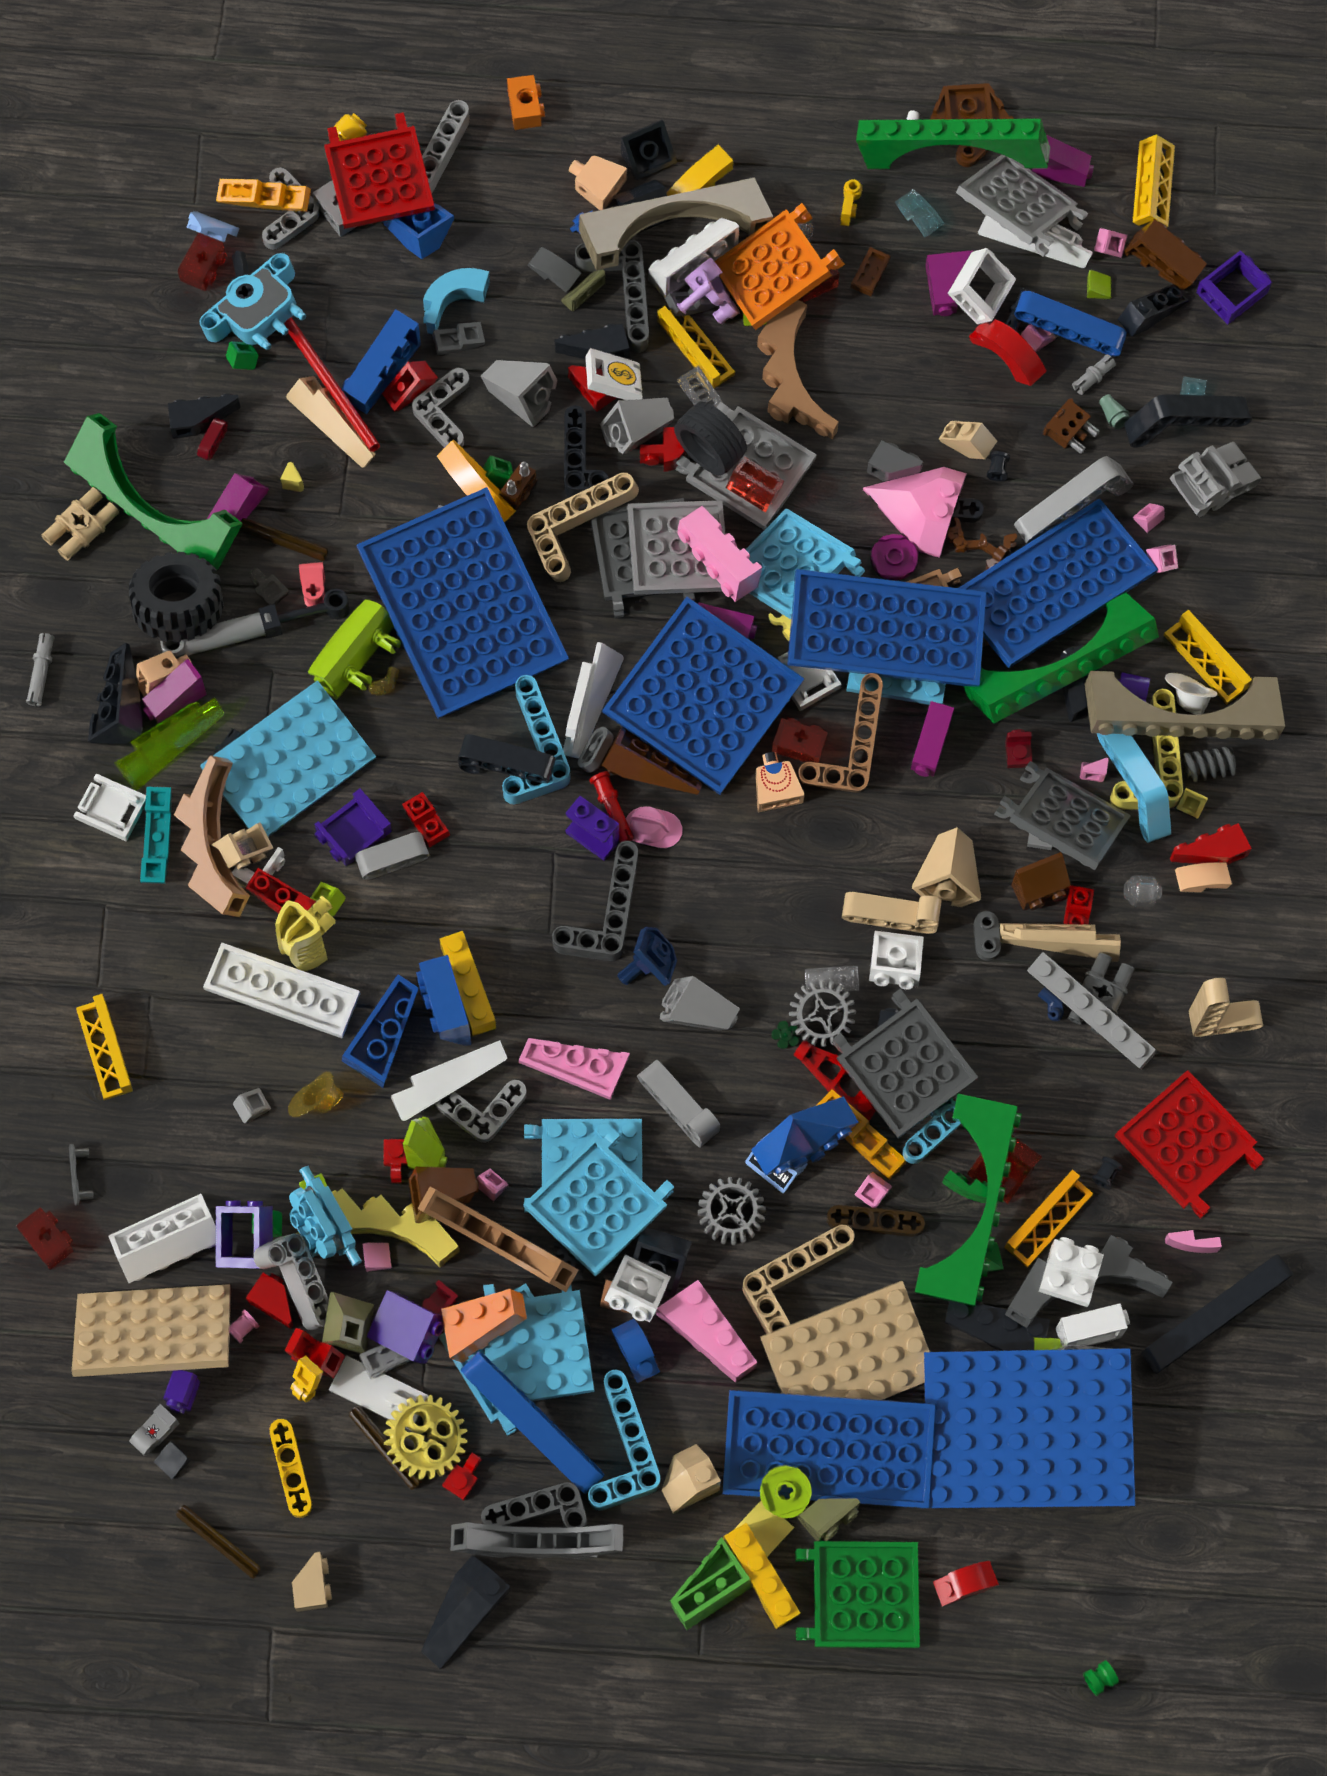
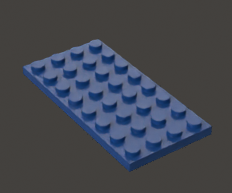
M1099 498L968 581L959 589L986 592L983 637L1006 666L1011 668L1105 607L1107 602L1127 593L1156 574L1158 568Z
M797 569L794 580L787 665L866 675L874 673L883 677L969 687L979 686L986 592Z
M729 1390L723 1494L760 1497L762 1478L774 1467L789 1465L799 1468L808 1477L812 1489L810 1500L857 1498L860 1504L929 1508L935 1404ZM786 1484L782 1485V1489L778 1491L779 1496L784 1495L786 1499L790 1498V1492H793V1488H788Z

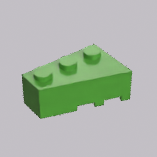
M722 1537L710 1554L703 1559L702 1564L694 1574L687 1579L670 1601L674 1612L686 1630L752 1588L749 1576Z

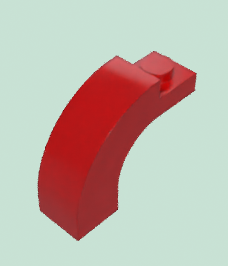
M995 319L992 323L985 322L980 324L969 336L973 344L990 349L1001 357L1017 382L1032 386L1046 372L1041 359L1029 343L1014 329Z

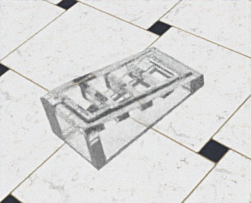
M699 366L685 373L677 380L694 405L700 401L707 403L713 400L715 403L712 405L717 407L722 402ZM694 378L698 380L696 383L690 385L689 381L693 380ZM701 385L703 389L695 393L694 389ZM707 392L709 396L700 400L699 396Z

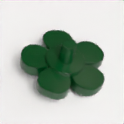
M780 1021L777 1025L778 1029H774L771 1033L774 1040L780 1039L777 1045L781 1049H786L788 1044L792 1047L796 1046L799 1039L794 1035H796L795 1031L798 1027L791 1025L788 1028L786 1021Z

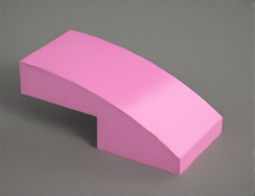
M1193 1230L1168 1233L1165 1238L1167 1245L1189 1252L1215 1253L1222 1247L1220 1237L1195 1240Z

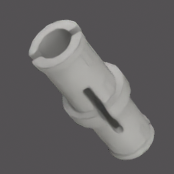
M1106 354L1094 366H1089L1086 369V373L1072 383L1074 390L1076 391L1080 388L1077 393L1082 395L1094 383H1099L1102 380V376L1116 366L1114 359L1108 361L1111 356Z

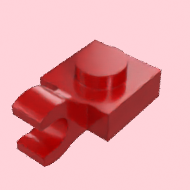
M384 1139L383 1164L384 1166H391V1183H402V1166H408L403 1147L404 1139Z
M472 1452L463 1468L457 1464L455 1465L442 1487L464 1501L478 1480L472 1474L482 1459Z

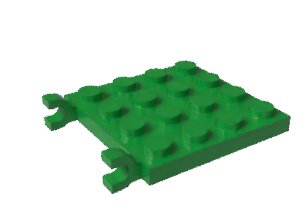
M814 1541V1549H796L795 1562L814 1561V1628L797 1627L796 1641L815 1640V1648H920L918 1542Z

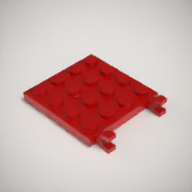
M404 112L395 114L396 130L340 141L336 126L327 128L330 144H325L324 148L344 229L435 210L415 127H407Z
M1188 1070L1115 1134V1137L1181 1207L1184 1209L1190 1204L1200 1219L1210 1209V1206L1199 1197L1203 1191L1243 1156L1254 1171L1264 1161V1158L1253 1149L1257 1141Z

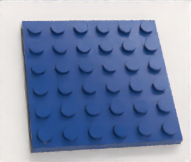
M686 597L603 708L602 712L721 795L804 682L805 678L699 604Z

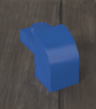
M635 1319L611 1329L637 1383L660 1372L654 1359V1353Z

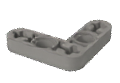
M276 168L270 173V183H282L281 181L276 182V178L279 177L280 179L284 178L286 186H301L284 168ZM310 196L308 209H313L312 214L309 212L305 213V211H288L266 227L262 233L264 245L268 249H278L314 223L320 215L317 202ZM288 220H295L297 226L289 229L285 227V223ZM269 235H277V240H269Z
M462 368L451 370L415 398L412 404L415 417L444 448L449 444L447 431H449V435L453 439L457 437V443L461 447L464 445L463 433L441 410L469 387V374ZM455 377L459 379L463 377V382L457 381L455 383ZM439 389H444L448 393L445 398L441 399L435 397L434 394ZM419 405H427V410H419ZM436 419H441L445 423L440 429L434 428L431 424Z
M519 1080L509 1081L483 1113L455 1092L449 1094L450 1102L456 1106L453 1113H450L452 1107L449 1104L444 1103L441 1105V1100L435 1103V1107L476 1140L488 1142L494 1138L523 1103L527 1091L523 1082ZM519 1087L521 1095L513 1096L510 1100L511 1104H513L511 1107L506 1101L511 1096L510 1089H517ZM495 1106H505L507 1113L503 1117H496L492 1112ZM460 1110H470L472 1113L471 1118L468 1121L459 1120L457 1114ZM476 1117H479L477 1123L480 1126H489L488 1135L486 1133H483L482 1135L479 1134V1128L475 1124H473L476 1120Z

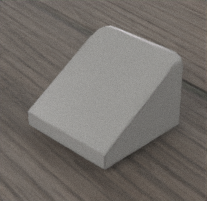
M260 1088L240 1094L233 1102L243 1123L250 1122L271 1109Z

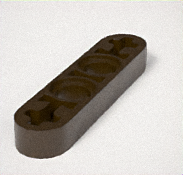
M835 1205L828 1210L826 1217L827 1223L832 1229L839 1225H847L854 1232L915 1237L922 1233L925 1226L923 1216L916 1212ZM836 1212H841L842 1217H849V1212H853L852 1225H848L849 1219H841L840 1223H835V1219L831 1218V1216H835ZM861 1213L867 1214L870 1218V1223L866 1226H860L856 1222L857 1215ZM884 1216L893 1217L895 1220L894 1227H883L881 1219ZM899 1217H904L902 1221L904 1223H910L911 1219H916V1223L920 1224V1226H916L915 1230H911L910 1225L903 1224L902 1230H899Z

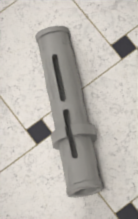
M44 633L39 634L37 652L33 654L35 662L26 703L35 706V703H37V706L42 705L48 666L52 663L53 659L51 651L55 637L51 634L46 633L45 637Z

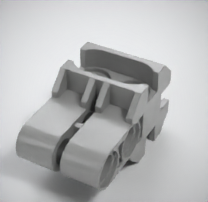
M1231 442L1217 449L1212 445L1206 448L1202 455L1199 452L1190 455L1178 466L1181 471L1172 474L1170 480L1195 514L1201 517L1210 508L1213 511L1220 509L1232 498L1253 489L1261 482L1262 478L1251 463L1246 462L1247 458L1236 443Z

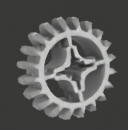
M823 979L819 980V987L815 986L814 981H810L811 990L808 991L804 985L801 986V990L805 994L801 996L795 993L794 996L799 999V1002H790V1006L797 1008L796 1011L789 1012V1016H797V1019L790 1023L792 1026L800 1025L795 1031L797 1035L803 1031L806 1032L802 1040L807 1041L812 1036V1045H816L817 1039H821V1046H826V1039L829 1038L830 1043L833 1045L832 1041L835 1035H838L842 1030L847 1033L851 1032V1029L845 1025L847 1022L850 1024L855 1023V1020L848 1018L849 1014H856V1010H848V1006L853 1005L854 1000L845 1001V998L850 993L846 991L841 995L839 992L843 988L842 985L839 984L835 990L832 989L834 981L830 980L827 987H824ZM820 992L833 994L840 1003L824 1004ZM813 996L814 1009L807 1013V1015L802 1016V1009L806 1000ZM818 1001L824 1009L830 1010L829 1015L826 1014L828 1017L825 1018L827 1025L822 1017H811L816 1015V1011H818ZM843 1010L839 1025L832 1030L831 1016ZM816 1020L820 1021L825 1033L813 1032L805 1023Z
M728 1177L727 1184H724L722 1179H718V1188L711 1183L709 1189L712 1193L703 1191L702 1196L706 1200H699L698 1205L703 1208L698 1210V1215L705 1216L700 1219V1225L709 1224L704 1232L708 1234L714 1231L712 1235L713 1240H716L720 1235L722 1236V1244L726 1243L727 1238H731V1244L735 1245L736 1238L738 1237L742 1243L746 1242L745 1234L753 1238L755 1234L752 1229L760 1231L761 1226L757 1222H764L765 1217L760 1213H764L766 1207L760 1205L764 1202L763 1197L755 1198L759 1193L757 1188L749 1191L751 1187L750 1182L742 1186V1178H738L737 1184H733L732 1177ZM736 1193L743 1197L730 1199L723 1194ZM717 1199L722 1211L714 1219L711 1214V1206ZM747 1203H750L753 1214L749 1222L746 1223L741 1211ZM735 1207L736 1214L732 1215L731 1213V1215H728L727 1208ZM731 1222L737 1227L740 1226V1228L728 1229L722 1226L725 1223Z

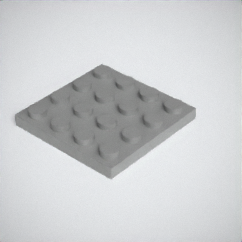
M722 500L628 504L634 595L722 591L721 584L716 578L710 577L705 564L695 558L689 544L682 542L678 536L679 520L701 506L721 524L722 533L725 534Z

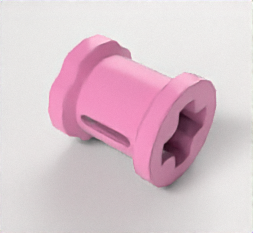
M244 1309L242 1315L230 1325V1333L241 1343L245 1335L253 1328L257 1329L260 1326Z

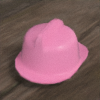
M639 807L627 815V823L635 837L632 841L657 848H668L674 846L682 836L681 822L670 812L653 807Z

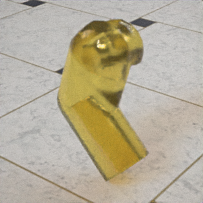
M389 667L384 679L371 682L369 692L377 696L392 692L400 670Z

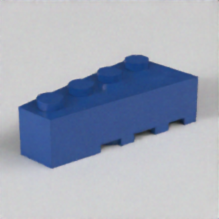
M395 309L351 377L347 378L342 385V391L354 407L367 414L380 398L383 391L420 347L419 323Z
M397 975L342 1056V1062L382 1088L386 1082L417 996L418 987Z

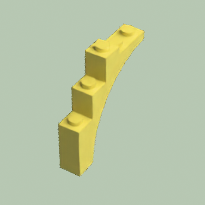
M343 1188L338 1192L336 1190L332 1191L352 1227L351 1234L372 1233L396 1238L411 1244L425 1253L439 1267H442L460 1252L459 1246L435 1218L422 1223H415L412 1203L402 1211L403 1215L400 1217L382 1195L377 1198H370L363 1205L364 1209L361 1210Z

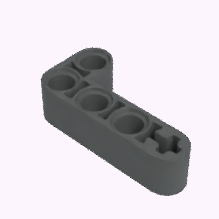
M569 1482L491 1504L485 1507L481 1514L482 1524L513 1527L556 1513L561 1514L565 1528L573 1527L567 1522L568 1518L572 1515H579L582 1518V1523L577 1527H586L587 1524L577 1486ZM565 1490H571L574 1492L575 1498L570 1502H565L560 1497L561 1493ZM541 1497H545L550 1501V1505L546 1509H539L536 1506V1501ZM522 1505L525 1508V1513L520 1517L513 1516L511 1514L513 1506ZM506 1508L509 1520L505 1521V1517L501 1516L497 1518V1523L492 1524L491 1520L486 1521L490 1518V1513H494L495 1516L504 1515L502 1509Z

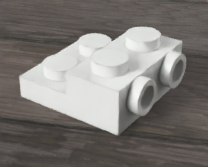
M875 931L869 981L875 982L878 986L897 984L902 989L918 987L924 937Z
M1069 1238L1055 1239L1050 1249L1039 1292L1088 1307L1104 1254L1098 1253L1099 1249L1091 1245H1085L1084 1248L1075 1246V1242Z
M625 1255L604 1300L609 1302V1305L615 1310L623 1309L631 1313L634 1319L638 1321L646 1320L650 1322L658 1308L670 1276Z

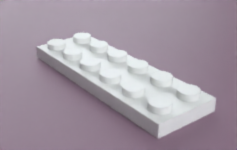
M221 943L203 986L206 991L339 1038H343L360 996V991L225 943Z

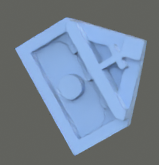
M196 211L190 212V220L187 225L189 229L225 242L227 234L237 237L240 229Z

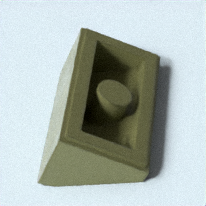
M602 269L592 272L562 298V303L571 311L576 310L605 284V271Z

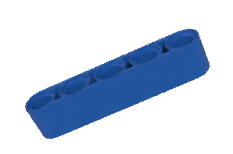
M1023 291L1021 293L1014 314L1016 318L1023 322L1110 356L1120 355L1127 335L1126 330L1117 325L1031 291Z

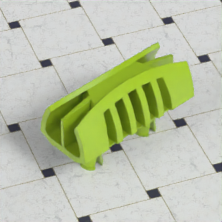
M365 599L340 626L311 665L308 673L314 675L313 680L315 682L318 680L328 695L337 700L350 683L362 690L367 689L363 682L371 685L372 678L360 672V670L379 646L392 654L396 653L392 646L400 648V640L389 635L394 629V625L388 611L382 605Z

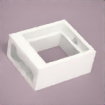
M985 248L971 253L949 290L948 295L976 324H981L993 320L1016 278L995 257L992 251ZM979 267L995 283L985 301L969 286Z
M1116 1304L1063 1317L1059 1321L1056 1331L1062 1347L1071 1344L1091 1346L1121 1338L1127 1330V1325L1130 1324L1127 1311L1122 1310L1121 1304Z

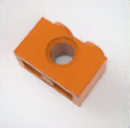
M534 75L508 78L507 89L514 130L540 127L541 117H545L544 105L539 103L538 97H542L540 83H535Z

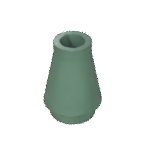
M1110 394L1100 399L1099 404L1102 406L1109 426L1115 429L1123 428L1124 423L1130 419L1129 411L1113 399Z

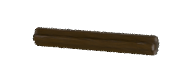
M242 518L240 521L243 523L240 531L320 561H325L329 551L326 547L247 518Z
M360 1406L354 1407L349 1412L350 1418L411 1490L416 1489L422 1483L418 1475L415 1473L409 1477V1468L401 1472L400 1467L402 1463H392L396 1456L395 1454L387 1455V1452L392 1449L391 1445H384L387 1438Z
M183 1505L177 1511L176 1516L248 1576L255 1578L259 1574L261 1567L190 1508Z

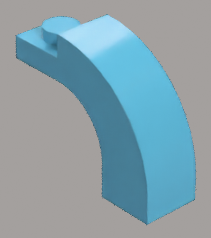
M462 268L450 271L435 280L428 288L423 299L425 310L423 323H426L427 333L433 334L434 330H438L444 309L453 301L471 299L484 302L490 283L489 271Z

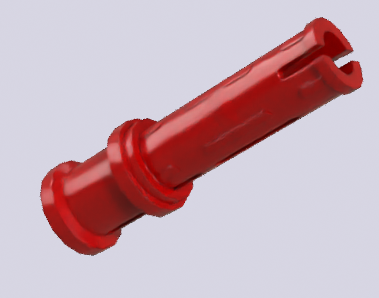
M609 771L594 775L589 781L591 784H594L598 793V802L604 804L609 817L619 823L620 843L624 841L631 842L635 837L617 800L619 793L613 788L609 779Z

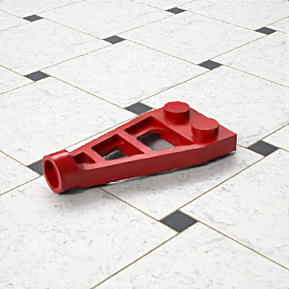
M803 1040L793 1056L802 1061L828 1092L833 1089L839 1096H844L853 1108L870 1121L876 1109L860 1090L855 1097H850L840 1087V1080L848 1073L837 1060L838 1055L819 1049L808 1041ZM810 1051L812 1053V1056L810 1058H807L806 1056ZM824 1061H830L840 1067L841 1070L835 1079H829L820 1071V1066Z

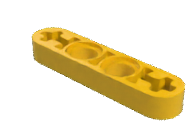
M277 1419L271 1424L269 1430L288 1508L293 1516L304 1518L312 1510V1501L294 1430L287 1420ZM279 1425H283L285 1429L288 1428L289 1431L285 1432V1438L287 1442L292 1440V1444L287 1443L277 1447V1444H282L279 1434H274V1432L278 1431ZM286 1449H291L295 1452V1458L290 1463H285L280 1458L281 1453ZM291 1474H298L301 1477V1483L296 1488L287 1485V1478ZM304 1489L305 1493H300V1497L303 1503L307 1502V1505L304 1506L303 1512H299L298 1509H293V1506L297 1505L295 1495L290 1497L289 1493H298Z

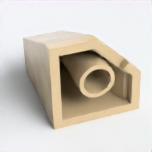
M958 827L939 834L912 885V889L920 896H934L941 900L951 901V906L963 907L981 900L972 840Z
M695 1444L673 1455L662 1492L674 1514L718 1492L721 1480L710 1458Z

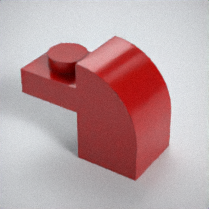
M663 427V445H640V463L651 466L664 463V472L676 469L678 466L676 462L681 456L686 457L687 452L676 438L674 427Z
M298 1328L295 1329L285 1349V1352L292 1356L291 1359L298 1362L299 1359L307 1356L323 1371L322 1375L333 1379L345 1358V1355L332 1345L319 1342L304 1330Z
M990 1560L963 1567L933 1581L942 1606L949 1605L967 1596L980 1594L999 1585Z

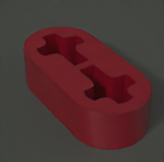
M217 417L213 419L199 445L198 457L207 461L212 459L225 436L228 422Z

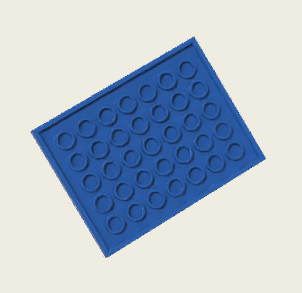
M488 487L357 544L356 547L438 719L515 685L517 679L523 675L535 676L569 660Z
M1131 1349L924 1352L925 1403L935 1404L929 1508L1136 1506Z

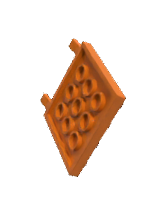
M803 203L797 206L791 213L786 209L714 261L722 270L719 277L755 330L832 276L829 270H836L845 265L834 249L821 260L797 225L798 223H807L813 219Z

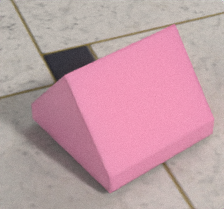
M1149 503L1134 515L1133 518L1148 533L1164 519L1165 509L1163 506Z
M491 1169L486 1170L476 1178L479 1183L478 1189L493 1202L508 1186L507 1182Z

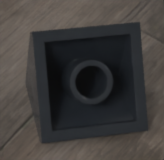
M663 120L621 137V155L635 180H639L677 163Z
M654 179L614 195L613 199L618 207L665 197L667 193L665 187ZM674 218L667 219V220H663V221L657 222V223H655V224H652V225L646 227L645 229L641 230L640 232L645 231V230H647V229H650V228H652V227H655V226H657V225H660V224H662V223H665V222H667V221H670V220H672V219H674Z

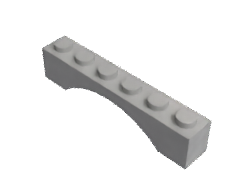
M1044 952L1028 968L1027 971L1138 1068L1142 1070L1156 1054L1157 1050Z

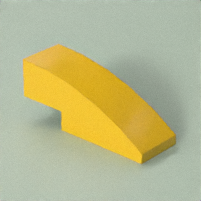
M717 145L682 175L668 190L667 196L715 186L716 181L733 170L732 158L720 145Z

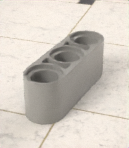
M414 832L364 849L355 855V859L362 878L369 880L422 862L430 855L422 833Z

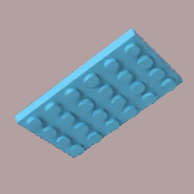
M318 680L213 755L226 758L233 763L223 792L225 800L248 829L261 822L268 837L376 759L375 754ZM207 760L200 765L202 770L204 769Z

